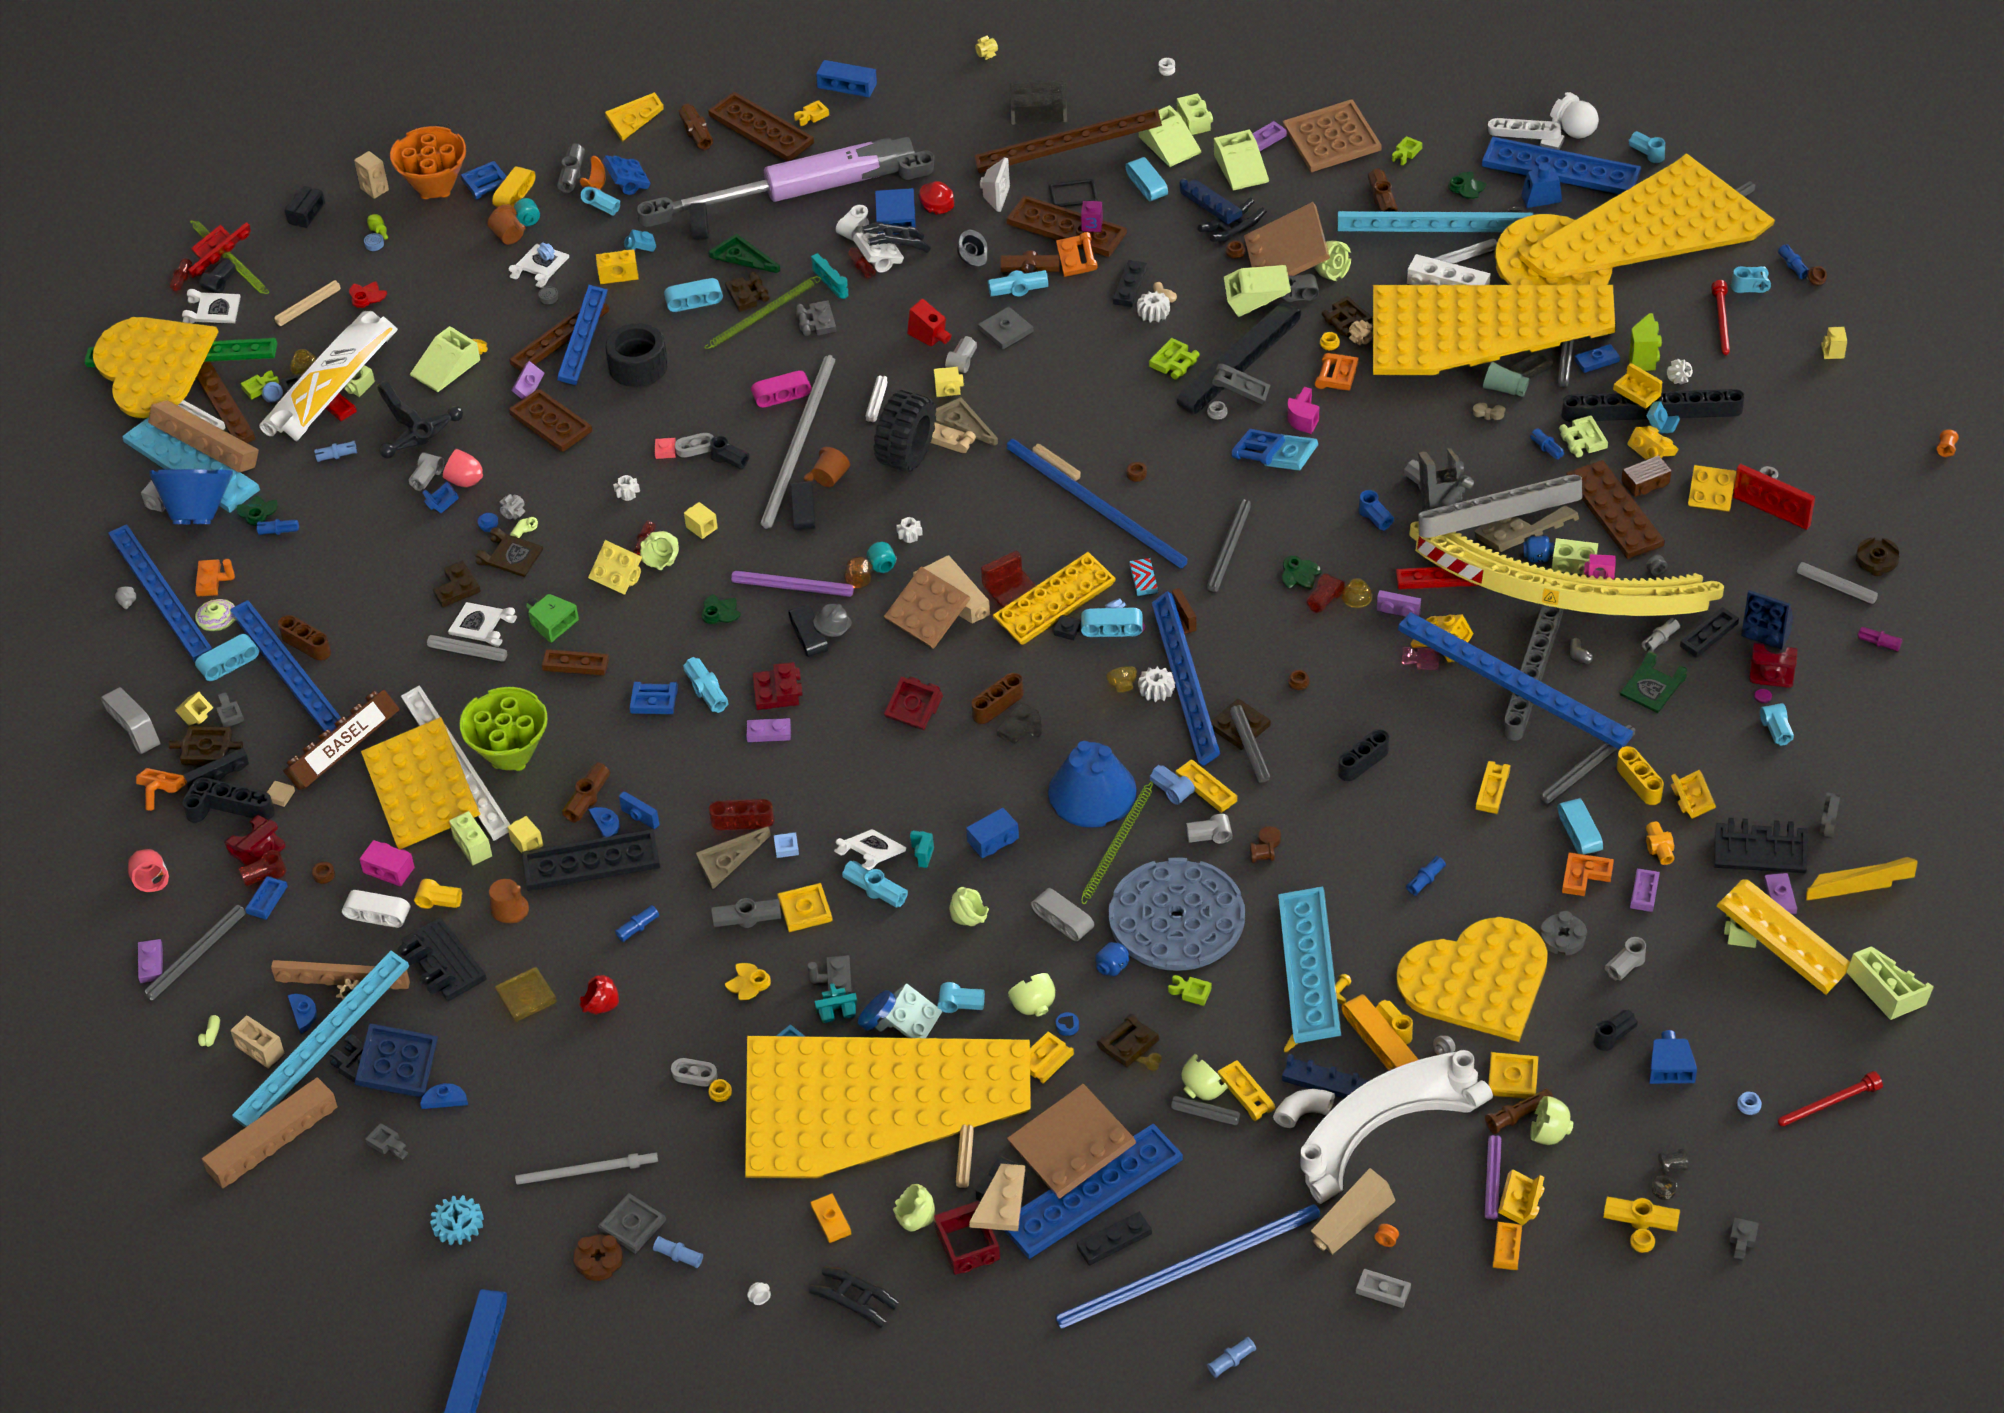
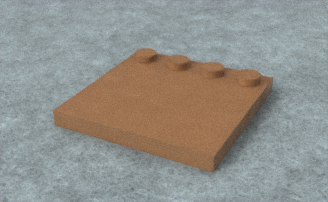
M1353 99L1283 121L1284 129L1287 130L1288 136L1311 172L1382 150L1381 143Z
M1314 202L1244 235L1252 267L1286 265L1288 276H1295L1330 259L1317 207Z
M1084 1084L1007 1138L1010 1145L1059 1199L1136 1144L1134 1137Z

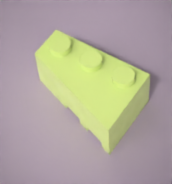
M1871 946L1853 954L1847 973L1885 1015L1892 1020L1927 1005L1934 986L1928 982L1923 984L1914 978V973L1909 970L1907 973L1895 966V961Z

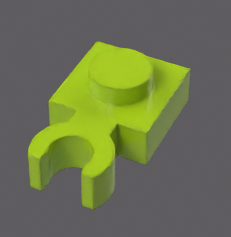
M1406 136L1396 146V151L1392 154V161L1401 159L1400 165H1404L1407 157L1413 159L1422 149V142Z
M271 370L266 372L261 378L259 375H256L242 382L241 387L252 400L262 395V389L267 383L276 382L279 384L277 376L274 377Z
M1176 975L1172 977V983L1178 986H1168L1170 994H1182V1000L1202 1006L1205 1005L1212 989V983L1192 977L1186 982L1182 977Z

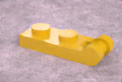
M1488 761L1476 802V810L1498 814L1511 765L1504 764L1502 766L1495 764L1493 761Z
M1238 1060L1218 1070L1221 1081L1227 1084L1228 1089L1248 1111L1252 1120L1256 1121L1262 1118V1114L1265 1112L1270 1113L1275 1110L1273 1101ZM1259 1100L1261 1104L1256 1106L1254 1103Z

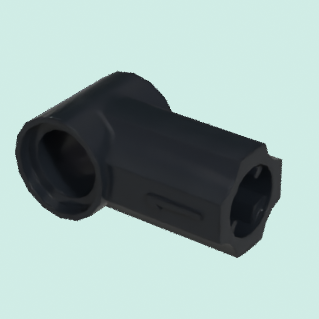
M224 258L211 273H203L200 279L201 288L215 293H222L227 279L236 271L235 264L230 259Z
M715 436L710 440L711 458L713 461L718 463L726 462L739 469H743L747 465L749 453L728 444L726 437Z
M1629 1009L1622 1010L1609 1020L1599 1021L1596 1025L1593 1041L1595 1047L1602 1051L1611 1050L1614 1047L1615 1041L1637 1027L1638 1021L1634 1013Z

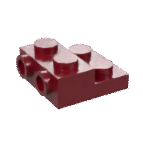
M794 662L774 664V670L753 673L757 710L799 705V696H803L801 683L797 684V680H801L800 668H795Z
M901 676L884 715L892 720L925 730L931 714L936 713L943 694L935 684L928 683L926 685L917 678Z

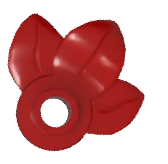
M373 282L365 287L353 284L349 289V294L355 307L365 308L370 303L382 301L387 296V291H379L377 282Z

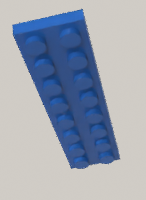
M1492 137L1482 160L1483 167L1527 175L1529 171L1538 170V166L1541 163H1547L1550 165V168L1555 169L1559 181L1562 183L1621 194L1635 186L1641 173V166Z
M1153 1123L1133 1136L1136 1144L1060 1199L1050 1189L1022 1207L1018 1231H1003L1030 1259L1182 1161L1183 1154Z

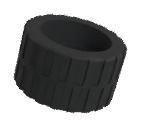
M632 323L621 326L619 329L617 328L608 336L605 349L609 372L618 383L629 387L646 386L656 382L667 371L668 360L663 334L656 327L644 323ZM635 353H647L638 357H627Z

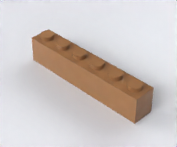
M168 400L151 405L149 424L239 473L255 468L259 449Z
M318 1077L204 1156L202 1161L206 1172L222 1189L235 1182L241 1175L256 1167L258 1163L268 1156L273 1155L286 1143L293 1141L296 1136L311 1128L324 1116L331 1114L338 1107L334 1093Z

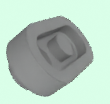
M700 433L680 438L675 442L676 454L680 457H690L710 452V440L714 436L710 433Z
M680 1058L674 1061L671 1066L674 1080L681 1083L710 1086L718 1077L715 1065L710 1062Z

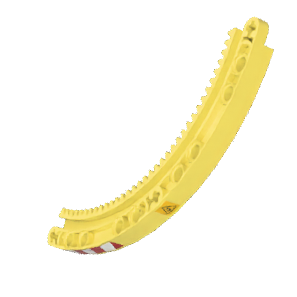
M1419 521L1413 522L1410 525L1409 535L1417 541L1415 551L1429 561L1474 584L1511 597L1546 606L1608 615L1656 616L1707 611L1709 601L1718 600L1723 597L1724 585L1717 581L1702 583L1703 576L1693 573V576L1687 574L1686 578L1680 575L1679 579L1672 576L1671 579L1664 577V580L1656 578L1655 581L1651 578L1648 581L1643 578L1640 581L1635 578L1632 581L1624 578L1622 581L1619 578L1612 580L1610 577L1603 579L1601 576L1596 579L1592 575L1587 578L1584 574L1580 577L1577 573L1570 575L1569 572H1565L1563 574L1560 570L1553 572L1551 568L1545 570L1543 566L1537 568L1535 564L1529 566L1528 562L1522 564L1521 560L1513 561L1512 557L1507 559L1506 555L1499 556V552L1492 553V549L1485 550V546L1479 547V543L1467 540L1466 536L1461 537L1462 534L1456 533V531L1431 538L1421 537L1419 535Z

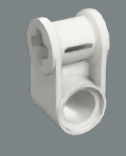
M864 205L852 207L837 223L836 233L854 241L855 233H862V226L869 225L867 207Z

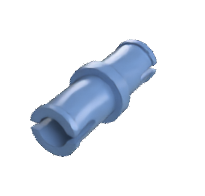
M355 441L339 445L334 443L330 447L315 449V456L317 462L332 458L337 460L341 456L356 454L357 447Z
M660 1236L657 1237L653 1246V1251H658L672 1257V1260L675 1262L682 1261L695 1268L700 1266L703 1259L702 1253L686 1248L683 1243L678 1242L676 1244Z
M1246 1337L1234 1347H1228L1224 1350V1354L1207 1364L1210 1373L1217 1378L1231 1366L1236 1367L1240 1364L1239 1361L1256 1350V1346L1249 1337Z

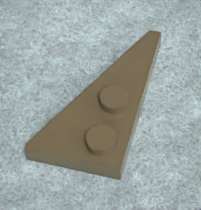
M961 397L936 408V423L962 432L971 431L978 440L993 446L998 444V438Z
M768 826L696 853L697 860L712 889L718 886L771 836Z

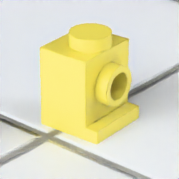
M1828 327L1827 336L1823 337V342L1821 343L1824 359L1844 358L1847 346L1845 328Z

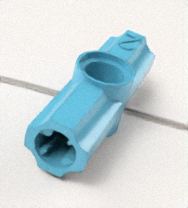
M1046 270L1024 274L1022 271H1013L1008 277L988 280L990 297L1012 293L1014 296H1023L1028 290L1048 287Z
M692 657L688 659L683 668L692 681L697 696L705 700L712 712L719 713L724 711L728 705V699L721 691L714 673H709L699 658Z
M849 861L845 865L842 873L843 878L866 890V894L870 898H880L894 907H901L905 903L908 891L886 879L881 870H867L856 861Z

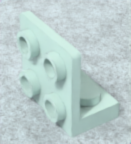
M906 983L894 993L896 1003L886 1018L883 1019L881 1017L877 1020L879 1024L875 1028L881 1032L888 1026L890 1028L895 1027L908 1038H926L941 1015L942 1010L938 1009L936 1005Z

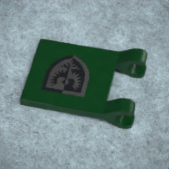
M1648 652L1643 663L1620 692V695L1659 713L1677 687L1687 678V668L1679 666L1672 678L1653 669L1656 664L1655 658L1657 654Z

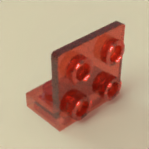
M1017 550L981 567L982 585L1002 608L1036 587L1022 570V557Z

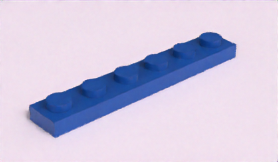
M592 285L588 286L557 381L577 386L607 297V289Z

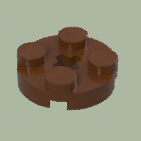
M593 1235L583 1237L578 1241V1246L574 1251V1263L576 1270L579 1274L585 1275L586 1279L592 1281L608 1279L613 1276L612 1273L617 1268L619 1270L622 1266V1250L614 1236ZM597 1254L604 1255V1257L600 1258V1261H596L593 1258Z

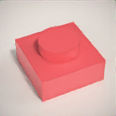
M655 439V458H676V439Z

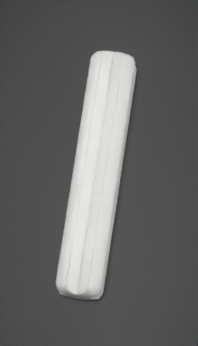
M878 376L865 415L868 422H875L877 420L888 383L886 376Z

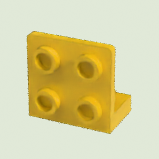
M1694 465L1688 506L1729 512L1736 471Z
M1463 614L1431 616L1426 619V621L1467 643L1474 634ZM1415 639L1411 642L1412 648L1428 647ZM1445 656L1447 662H1455L1454 660Z

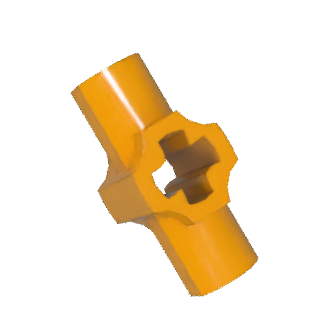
M1659 822L1649 823L1646 826L1648 833L1646 843L1649 854H1657L1662 865L1672 863L1675 857L1672 853L1674 851V842L1671 832H1663Z

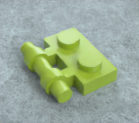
M1171 338L1149 360V367L1165 374L1169 370H1173L1171 377L1176 380L1187 372L1189 366H1193L1197 362L1200 354L1197 350H1194L1192 353L1188 352L1187 344Z

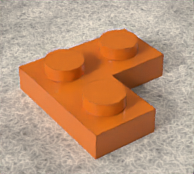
M1569 853L1562 893L1585 896L1588 879L1611 882L1614 859Z

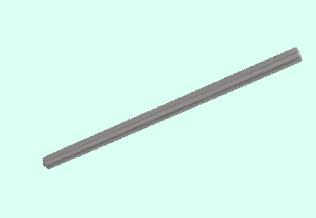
M832 355L825 356L775 483L760 522L765 529L771 528L835 364V359L832 358Z

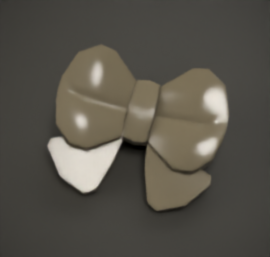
M1477 403L1473 406L1472 413L1475 417L1484 416L1486 420L1492 418L1499 420L1504 417L1506 408L1496 405L1492 409L1488 408L1486 403Z

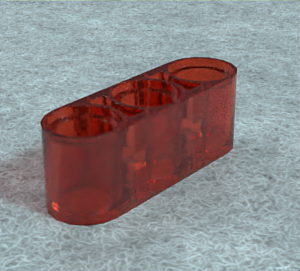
M767 799L716 801L709 806L711 825L716 830L760 829L772 826L775 821L773 805Z

